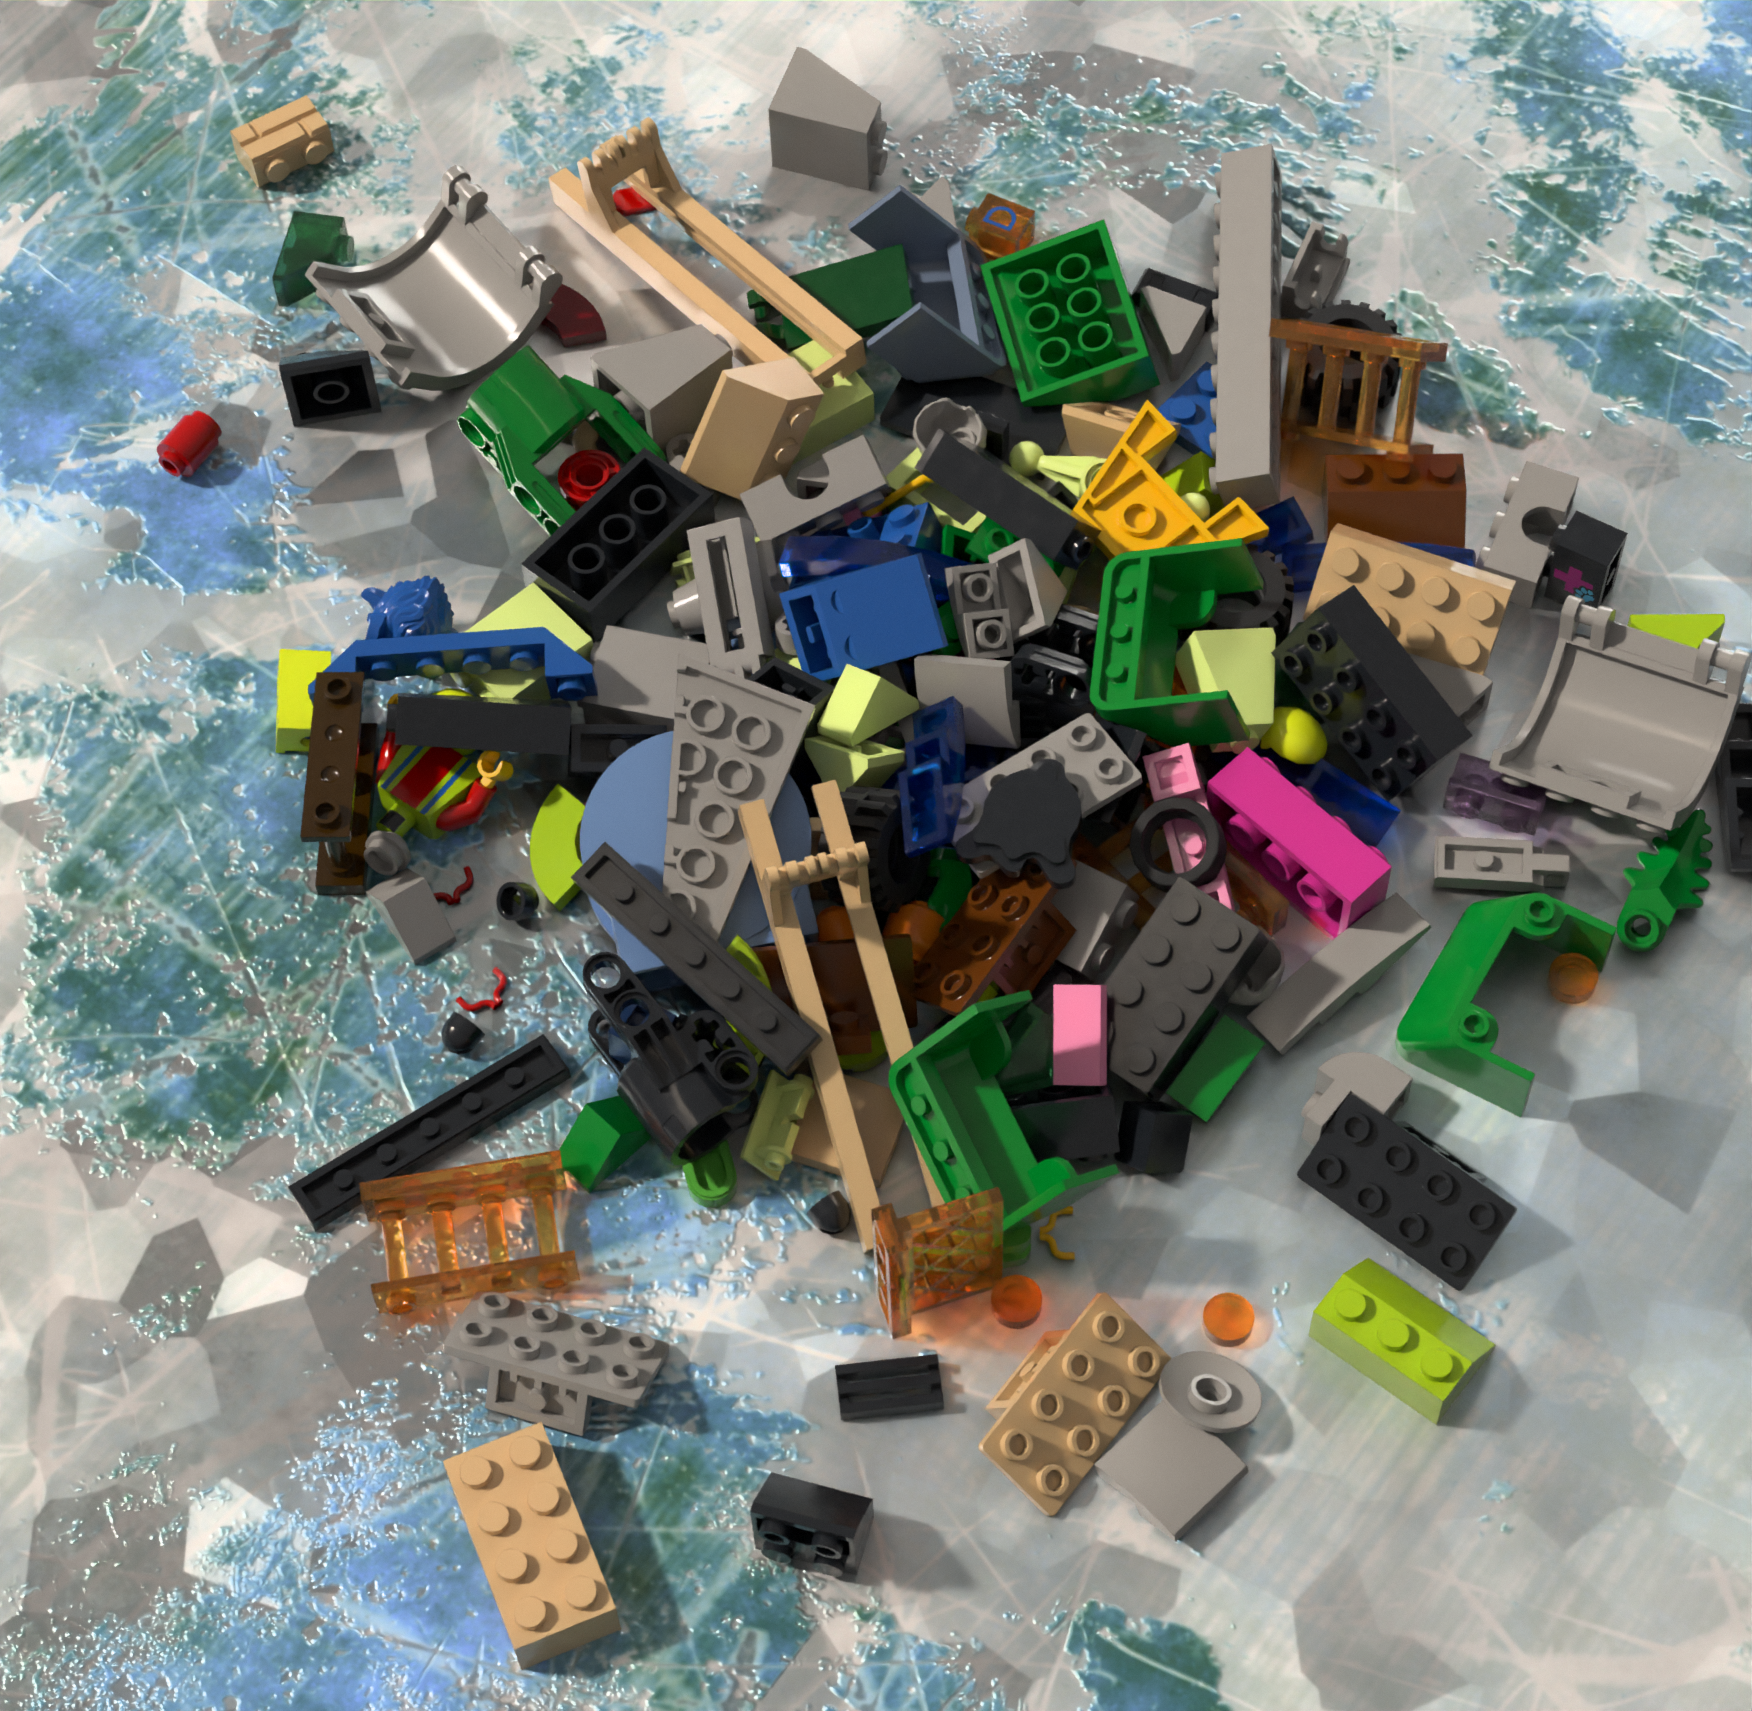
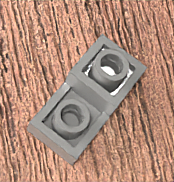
M996 562L945 568L953 618L965 657L992 659L1014 656L1009 608L1001 609Z

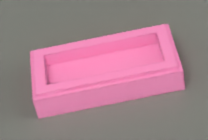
M1053 985V1085H1107V985Z

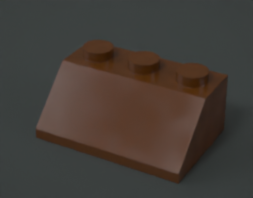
M1463 453L1339 454L1325 456L1321 486L1325 548L1330 532L1339 523L1450 560H1464L1467 490Z

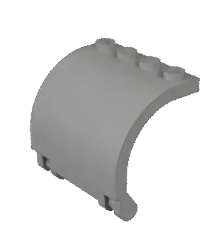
M455 165L444 173L440 201L424 225L400 248L382 259L356 267H341L313 261L305 273V276L316 287V295L322 301L331 305L341 316L339 318L341 324L357 334L365 344L363 346L364 350H368L369 355L379 360L389 371L388 377L390 380L406 390L411 388L429 391L449 390L478 380L498 368L511 358L537 330L554 305L550 300L563 281L562 275L554 266L545 264V256L535 246L525 248L486 205L488 201L487 193L478 184L471 183V176L460 165Z
M1569 595L1561 611L1558 639L1551 662L1534 706L1515 738L1509 744L1493 750L1488 768L1502 773L1500 779L1509 784L1528 787L1530 782L1547 788L1545 794L1553 799L1572 803L1574 798L1591 803V811L1610 818H1619V815L1623 814L1638 819L1636 826L1643 830L1664 834L1666 829L1671 831L1682 825L1690 817L1709 784L1726 744L1744 690L1743 684L1750 666L1752 653L1738 648L1731 652L1719 648V642L1707 638L1703 639L1699 649L1614 622L1615 609L1600 605L1598 608L1584 604V599ZM1579 623L1592 627L1590 637L1576 633ZM1714 666L1728 671L1726 681L1711 676Z

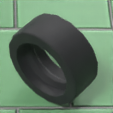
M1170 797L1153 803L1139 815L1131 830L1129 848L1134 865L1152 886L1168 893L1179 876L1195 887L1209 884L1217 878L1225 863L1227 842L1221 825L1205 806L1189 798ZM1177 818L1189 819L1197 823L1204 831L1207 841L1206 851L1202 860L1190 871L1181 874L1168 873L1160 869L1153 861L1150 852L1151 840L1155 832L1166 822Z

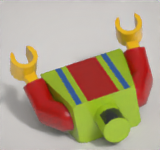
M398 694L391 696L388 704H397ZM386 732L379 756L376 784L382 806L387 812L376 823V827L379 831L394 832L401 837L411 828H414L429 839H438L445 832H451L475 824L481 819L497 791L496 781L503 782L508 780L513 774V766L510 762L501 761L494 771V765L500 757V753L496 751H484L480 755L477 764H475L452 748L395 744L396 733Z

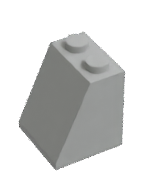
M797 47L768 109L772 167L869 191L875 176L883 174L888 156L887 150L882 149L887 123L881 120V102L807 49Z
M698 324L594 354L590 357L594 387L611 394L667 457L666 447L673 437L685 433L695 435L722 370L733 368V351L724 337L719 334L714 335L702 324Z

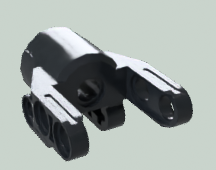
M1061 604L1051 627L1028 637L1031 644L1023 645L1015 653L1011 660L1012 700H1019L1020 734H1043L1044 732L1051 734L1085 713H1090L1098 723L1101 719L1106 720L1098 714L1090 700L1095 643L1091 635L1097 634L1099 615ZM914 674L908 683L907 691L909 695L918 700Z
M600 952L591 956L583 967V984L588 997L598 1009L591 1015L588 1021L589 1039L593 1047L618 1078L617 1093L671 1164L678 1166L692 1163L725 1142L737 1129L749 1125L758 1106V1094L755 1089L758 1081V1063L728 1022L717 1012L701 1010L693 1013L686 1020L684 1027L676 1031L668 1016L620 956L611 952ZM603 967L615 969L619 973L620 979L618 983L610 988L597 987L591 980L596 970ZM630 1005H640L648 1010L649 1017L641 1025L630 1026L621 1020V1012ZM606 1019L631 1051V1060L626 1065L610 1057L608 1039L601 1037L597 1033L596 1028L602 1020ZM703 1028L707 1033L716 1030L715 1044L718 1048L712 1044L713 1041L702 1039L696 1042L697 1030ZM736 1063L743 1064L748 1068L750 1072L749 1078ZM747 1097L749 1098L751 1103L744 1112L739 1114L728 1112L734 1109L735 1105Z

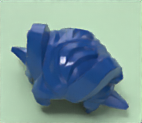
M428 575L415 581H399L394 586L391 585L387 592L375 587L364 589L361 597L373 609V613H369L367 617L369 625L365 640L459 633L452 628L454 612L451 609V603L448 601V595L444 592V584H440L437 577L431 579Z

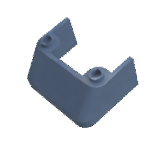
M901 185L848 224L849 231L876 251L903 244L908 257L915 306L866 341L868 349L894 366L906 380L912 379L917 383L990 376L1006 365L1007 358L1003 339L980 265L988 263V260L981 248L972 239Z

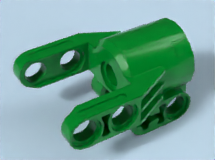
M529 345L518 351L484 381L467 400V406L465 407L467 410L457 417L458 426L465 437L495 470L503 476L507 490L549 536L576 511L534 465L583 422L587 421L625 464L644 447L667 462L660 447L611 394L567 375L559 378Z

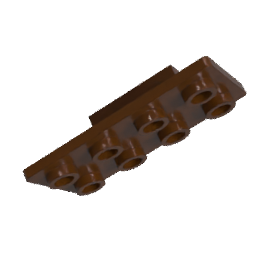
M1071 857L1074 867H1076L1077 862ZM1035 864L1027 865L1023 873L1018 877H1008L999 868L988 876L981 878L978 884L970 890L967 899L950 922L942 928L938 938L921 961L914 966L915 979L912 982L915 984V991L910 995L919 1002L958 1016L976 1003L989 985L1001 997L1029 990L1031 994L1077 931L1050 902L1059 889L1053 888L1049 884L1040 867Z
M909 934L881 936L907 1027L914 1028L918 1025L916 999L910 995L915 991V984L912 982L915 977L911 936ZM855 938L805 943L837 1056L872 1053L871 1032L881 1031ZM776 946L752 948L766 971L772 992L794 1011Z

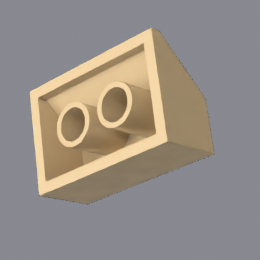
M794 357L722 370L680 468V472L698 484L740 500L739 494L780 474L786 479L792 463L800 451V446L807 430L815 418V413L824 393Z

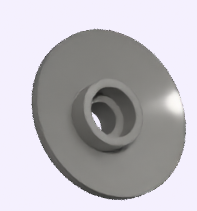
M1193 1351L1177 1355L1164 1366L1159 1379L1160 1394L1166 1406L1182 1421L1201 1430L1229 1433L1244 1429L1257 1418L1262 1405L1261 1390L1254 1377L1237 1362L1216 1353Z

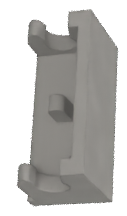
M1311 222L1282 285V317L1294 321H1299L1300 318L1306 319L1307 311L1315 307L1321 310L1322 303L1333 302L1350 265V259L1346 258L1348 239L1345 234L1341 233L1339 235L1336 245L1329 244L1323 238L1325 235L1324 224Z

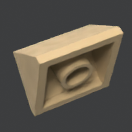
M1104 401L1063 404L1061 414L1071 455L1096 456L1107 459L1138 414V411ZM1167 420L1176 429L1178 436L1182 424ZM1174 442L1147 461L1155 471Z

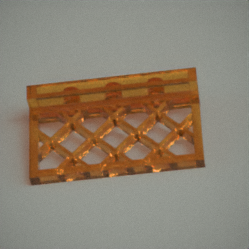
M999 1187L898 1219L892 1203L871 1209L876 1296L892 1339L912 1333V1315L1002 1287L1004 1200Z

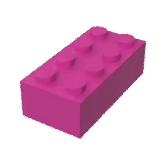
M1247 747L1208 781L1206 796L1213 817L1223 829L1227 842L1226 852L1330 940H1334L1356 921L1386 900L1392 866L1388 863L1384 854L1373 846L1365 845L1353 835L1350 827L1341 818L1330 816L1316 804L1315 799L1306 789L1300 786L1295 787L1281 775L1278 767L1270 759L1259 757Z

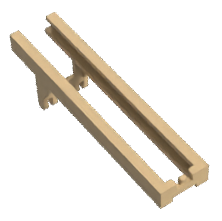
M650 117L640 122L641 131L636 126L626 131L628 141L622 135H615L599 145L600 148L591 153L593 163L587 157L579 160L577 165L581 180L567 168H563L548 178L553 201L560 209L696 325L702 324L714 335L719 334L724 337L732 348L733 356L743 365L748 366L791 357L616 210L612 187L621 181L632 187L639 195L833 356L810 373L806 371L818 387L822 383L825 388H830L834 385L833 375L837 373L844 379L867 363L863 338L682 190L661 147L657 126Z
M835 779L811 787L830 854L826 855L825 852H822L814 857L813 855L807 856L801 862L796 863V860L785 862L783 866L764 799L740 805L738 815L794 1011L823 1039L807 1057L863 1253H868L896 1245L908 1239L956 1228V1225L912 1136L935 1217L928 1219L925 1224L895 1233L891 1230L887 1231L791 896L792 890L795 887L837 876L892 1066L897 1059L914 1047L871 902L867 868L869 863L868 850L864 841L854 844Z

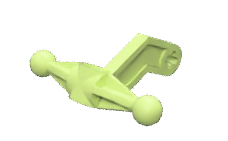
M1023 441L1015 445L1009 457L1011 467L1023 476L1029 477L1040 472L1056 483L1060 481L1079 499L1107 460L1096 456L1044 455L1041 447L1032 441ZM1191 492L1180 497L1204 523L1210 517V505L1203 495ZM1094 544V547H1093V550H1092L1091 554H1092V553L1096 550V548H1097V546H1096L1095 544ZM1085 559L1084 561L1081 562V564H1080V566L1078 567V569L1084 564V562H1085L1087 559ZM1065 566L1059 577L1062 584L1068 590L1062 602L1064 604H1067L1078 569L1074 570Z

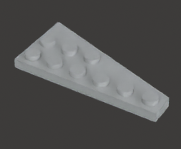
M678 653L662 893L718 943L752 863L738 815L739 806L764 799L770 819L815 712V705Z

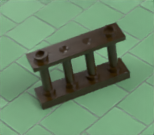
M316 672L300 838L302 842H319L315 882L318 895H366L368 864L364 858V851L366 849L365 842L370 836L372 828L380 732L377 723H361L365 687L364 672Z

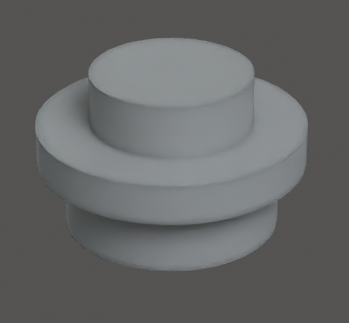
M374 831L365 842V861L373 870L380 874L394 875L397 871L405 869L411 860V854L406 842L394 832Z

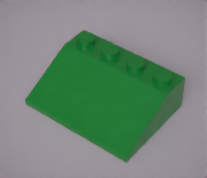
M1104 219L980 265L1024 407L1115 401L1161 385L1115 245Z

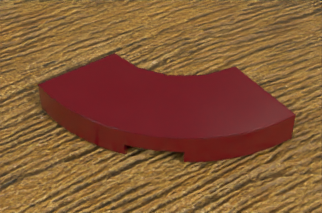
M561 284L550 300L554 305L541 322V325L548 327L557 334L564 348L607 340L604 323L595 307L579 292Z

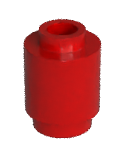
M194 411L191 415L183 416L157 446L158 460L162 468L176 477L180 475L191 477L219 445L218 438L222 435L219 425L209 415L201 411Z

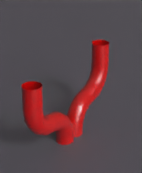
M470 866L463 868L466 881L456 887L453 892V898L448 893L438 892L433 893L436 900L444 899L448 905L460 902L461 892L468 889L474 880Z
M498 967L492 970L500 980V984L493 993L494 1001L486 999L476 1004H468L462 997H458L456 1002L464 1010L474 1012L483 1007H490L495 1010L503 1003L500 994L506 988L507 977Z

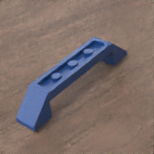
M545 627L356 640L323 671L364 672L365 679L391 681L396 677L419 675L424 678H436L444 673L458 672L481 675L488 673L490 670L514 669L517 671H531L537 667L545 666V678L551 699L560 698L565 701H578L585 696H598V686L592 664ZM316 679L308 685V694L312 705L314 702ZM363 698V709H362V712H364V698Z

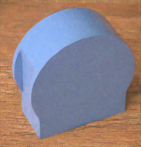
M673 731L655 735L631 747L620 755L598 779L587 800L581 821L580 852L582 865L606 842L662 892ZM788 774L770 817L783 866L785 862L796 860V863L804 861L805 857L811 855L812 845L811 825L805 801L793 778ZM752 863L718 942L724 949L727 948L737 934L751 948L776 946ZM808 884L795 887L792 890L791 896L805 943L818 942L819 931ZM588 896L597 919L603 929L615 941L618 956L626 962L649 993L686 985Z

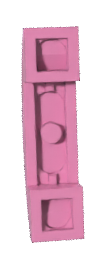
M1189 743L1143 756L1154 802L1170 797L1189 798L1205 806L1211 813L1199 769ZM1177 818L1168 821L1163 825L1174 871L1177 874L1190 871L1202 860L1205 854L1207 841L1204 831L1197 823L1189 819ZM1224 863L1217 878L1211 883L1198 886L1197 888L1235 912Z

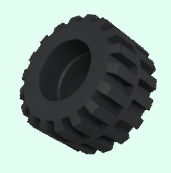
M1341 300V304L1334 305L1332 301L1322 303L1321 310L1314 307L1307 311L1306 319H1299L1291 337L1287 380H1290L1289 388L1292 395H1298V403L1304 408L1311 406L1312 414L1319 417L1324 413L1330 415L1329 420L1339 421L1340 417H1347L1348 421L1351 422L1358 421L1359 415L1362 414L1369 418L1376 414L1377 407L1384 409L1389 404L1390 397H1394L1397 391L1404 349H1402V334L1397 333L1398 326L1393 319L1385 320V312L1379 308L1372 311L1369 309L1370 304L1360 302L1359 305H1353L1351 300ZM1348 357L1360 363L1346 365L1334 362L1330 358Z
M1249 543L1247 549L1264 581L1263 589L1219 594L1217 601L1229 598L1240 599L1250 603L1255 608L1244 612H1230L1217 606L1214 615L1205 624L1196 628L1178 630L1180 640L1186 641L1193 631L1273 628L1276 635V649L1288 637L1295 593H1293V579L1287 576L1288 568L1283 562L1275 563V554L1268 550L1264 553L1258 552V545Z
M865 786L847 787L845 792H840L854 844L864 841L868 850L869 863L867 868L874 911L898 913L902 905L910 904L911 900L914 901L920 887L926 879L932 846L929 817L926 816V808L922 802L918 801V796L908 791ZM821 827L818 853L825 852L827 855L830 854L823 827ZM837 876L821 880L824 890L828 891V897L831 901L837 902L839 906H845Z

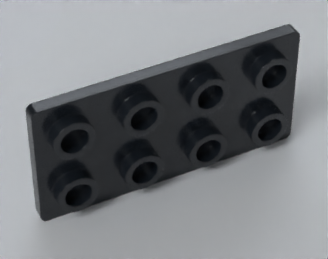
M901 377L880 415L881 426L913 437L914 420L925 405L941 398H950L958 405L972 406L987 429L986 447L984 449L1010 467V452L1020 442L1032 441L1041 447L1044 455L1057 456L1067 437L1061 414L1063 404L1024 407L1018 389L984 377L917 383L912 379L906 380ZM1038 472L1029 477L1044 480L1046 476Z
M1355 1094L1347 1096L1297 1172L1299 1179L1457 1291L1466 1288L1517 1212L1515 1205L1484 1184L1487 1180L1485 1176L1406 1121H1393Z

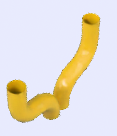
M1068 1206L1051 1214L1047 1225L1039 1226L1040 1240L1048 1242L1052 1254L1058 1259L1075 1260V1252H1061L1057 1247L1056 1240L1051 1235L1046 1234L1055 1227L1056 1219L1059 1215L1073 1214V1206Z

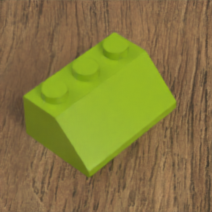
M1366 1258L1342 1274L1313 1311L1308 1335L1435 1425L1438 1424L1496 1346L1370 1258Z

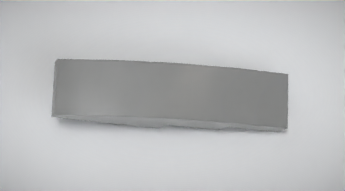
M1396 892L1322 948L1273 991L1270 997L1257 1006L1246 1018L1284 1055L1317 1022L1323 1025L1356 992L1362 996L1432 927Z

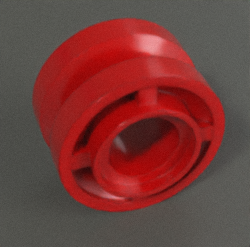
M583 450L572 454L562 463L558 471L560 495L577 511L621 470L618 462L610 454L600 450Z

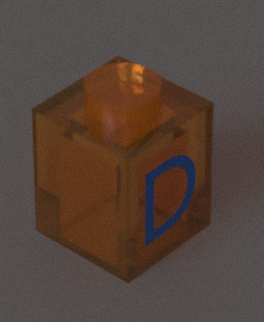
M988 193L979 208L973 207L969 212L965 223V231L969 232V238L981 248L986 258L996 260L1030 247L1035 236V210Z

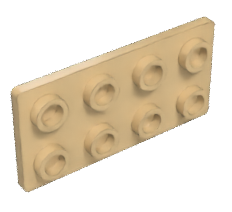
M1097 1293L1069 1329L1046 1331L990 1401L985 1409L997 1422L979 1443L978 1449L1044 1515L1054 1516L1160 1379L1162 1370L1168 1361L1171 1360V1357L1107 1293Z

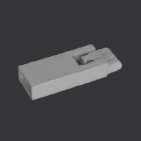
M736 517L687 530L710 665L748 679L751 673L754 674L767 663L766 659L776 656L752 520ZM740 618L741 628L732 630L733 636H736L738 639L739 649L732 650L727 621Z

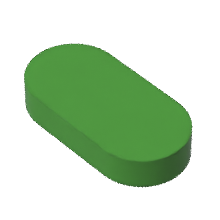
M727 1140L702 1158L692 1163L681 1165L689 1194L699 1205L716 1208L727 1204L735 1196L738 1188L737 1173Z

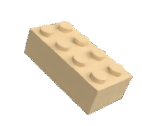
M1338 523L1330 532L1302 620H1306L1320 606L1355 585L1407 653L1484 675L1516 581Z
M542 1422L443 1460L450 1485L521 1670L621 1630L615 1604Z

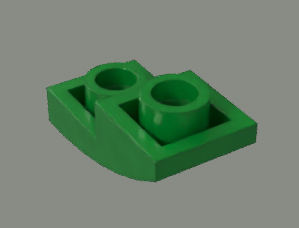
M1224 1015L1183 1068L1166 1094L1208 1123L1266 1043L1230 1017Z

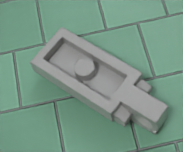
M1438 836L1435 837L1433 887L1531 892V890L1542 891L1543 887L1567 886L1570 866L1569 855L1544 854V848L1533 846V841Z

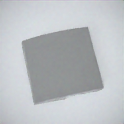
M921 653L914 659L919 708L929 740L1015 749L1021 746L1019 700H1012L1011 661Z
M1163 1400L1094 1464L1100 1478L1133 1501L1141 1517L1175 1542L1249 1472L1247 1465L1213 1432L1198 1429L1182 1421L1171 1412Z

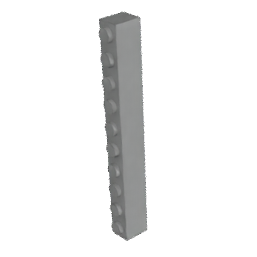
M1272 144L1221 153V172L1215 173V187L1220 203L1214 204V215L1220 234L1213 237L1214 251L1219 261V266L1213 267V280L1215 289L1219 293V298L1212 300L1213 316L1218 326V331L1212 332L1211 336L1213 352L1217 359V364L1211 366V378L1214 390L1217 392V398L1210 400L1211 416L1216 426V432L1210 433V448L1213 459L1216 460V467L1209 468V481L1212 493L1214 495L1220 494L1224 507L1237 497L1241 498L1250 508L1280 503L1282 173Z

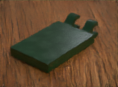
M903 244L788 276L862 338L876 335L915 306L908 257ZM752 289L747 292L749 309H754L755 320L758 323L754 327L780 349L788 350L790 353L813 340ZM782 315L783 325L767 322L776 316Z

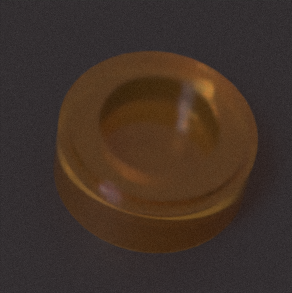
M1565 953L1558 956L1551 963L1547 976V986L1551 994L1558 1000L1568 1004H1578L1588 1000L1593 995L1598 982V970L1595 964L1588 957L1578 953Z
M1010 1275L998 1281L991 1294V1310L995 1319L1003 1326L1012 1329H1022L1032 1325L1038 1319L1042 1310V1293L1036 1282L1023 1275Z
M1218 1294L1212 1297L1205 1305L1202 1318L1204 1333L1213 1343L1219 1346H1238L1244 1343L1253 1331L1254 1310L1251 1304L1238 1294Z

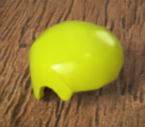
M1276 707L1274 709V723L1261 738L1260 744L1262 749L1272 748L1281 757L1296 764H1312L1314 766L1323 759L1328 745L1320 723L1310 713L1297 707Z

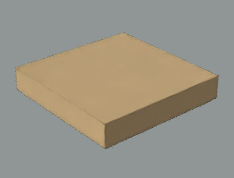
M843 1074L875 1187L880 1188L903 1130L905 1120L890 1088ZM813 1080L812 1087L815 1093L813 1098L809 1099L803 1119L797 1120L796 1125L800 1128L791 1151L793 1156L791 1161L841 1176L815 1081Z

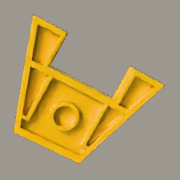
M1148 399L1073 509L1075 513L1101 530L1094 544L1111 561L1115 556L1130 551L1242 538L1244 543L1247 544L1267 537L1269 527L1239 497L1204 523L1147 463L1148 460L1174 442L1177 437L1176 429Z

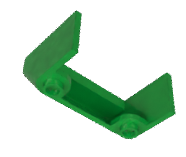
M1242 538L1130 551L1115 556L1107 564L1103 574L1090 686V700L1102 718L1115 724L1147 733L1152 739L1171 747L1189 743L1191 746L1248 741L1250 739V731L1228 690L1172 696L1178 630L1196 628L1208 622L1216 611L1219 594L1263 589L1264 581Z
M1530 893L1483 900L1471 904L1463 913L1402 1018L1395 1038L1397 1052L1405 1061L1516 1116L1522 1117L1526 1109L1535 1073L1491 1052L1499 1032L1497 1021L1491 1013L1472 1004V1001L1512 931L1602 973L1617 927L1543 893Z
M1029 990L974 1003L897 1059L889 1071V1087L960 1235L972 1245H983L998 1240L1072 1205L1120 1173L1116 1164L1077 1175L1073 1166L1060 1157H1052L1038 1164L994 1076L1008 1065L1012 1053L1011 1041L1002 1021L1033 999Z

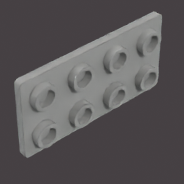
M1085 713L928 807L929 816L952 845L956 847V842L959 838L972 831L979 823L983 814L984 802L994 785L1009 774L1030 768L1040 760L1054 759L1064 766L1065 777L1077 791L1081 801L1082 819L1142 783V774L1090 713ZM992 861L968 864L979 878H984L999 869L998 865Z
M478 1290L444 1340L442 1352L489 1366L486 1409L534 1423L542 1422L545 1426L583 1436L590 1423L593 1397L631 1408L639 1407L668 1356L670 1345L668 1342L654 1339L647 1334L629 1332L605 1325L598 1320L584 1319L559 1312L549 1306L534 1305L513 1299L499 1292Z

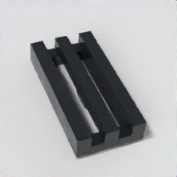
M938 1354L835 1365L841 1420L944 1409ZM929 1373V1374H927V1375H918V1376H909V1377H900V1378H891V1379L864 1381V1382H856V1383H847V1382H849V1381H858V1380H867V1379H875V1378H884V1377H893V1376H902V1375ZM931 1388L932 1393L849 1402V1397L893 1394L900 1391Z

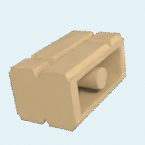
M307 95L230 131L237 158L245 170L248 171L258 188L270 182H280L289 173L308 164H318L327 155L334 152L328 124L321 114L317 112L316 107Z

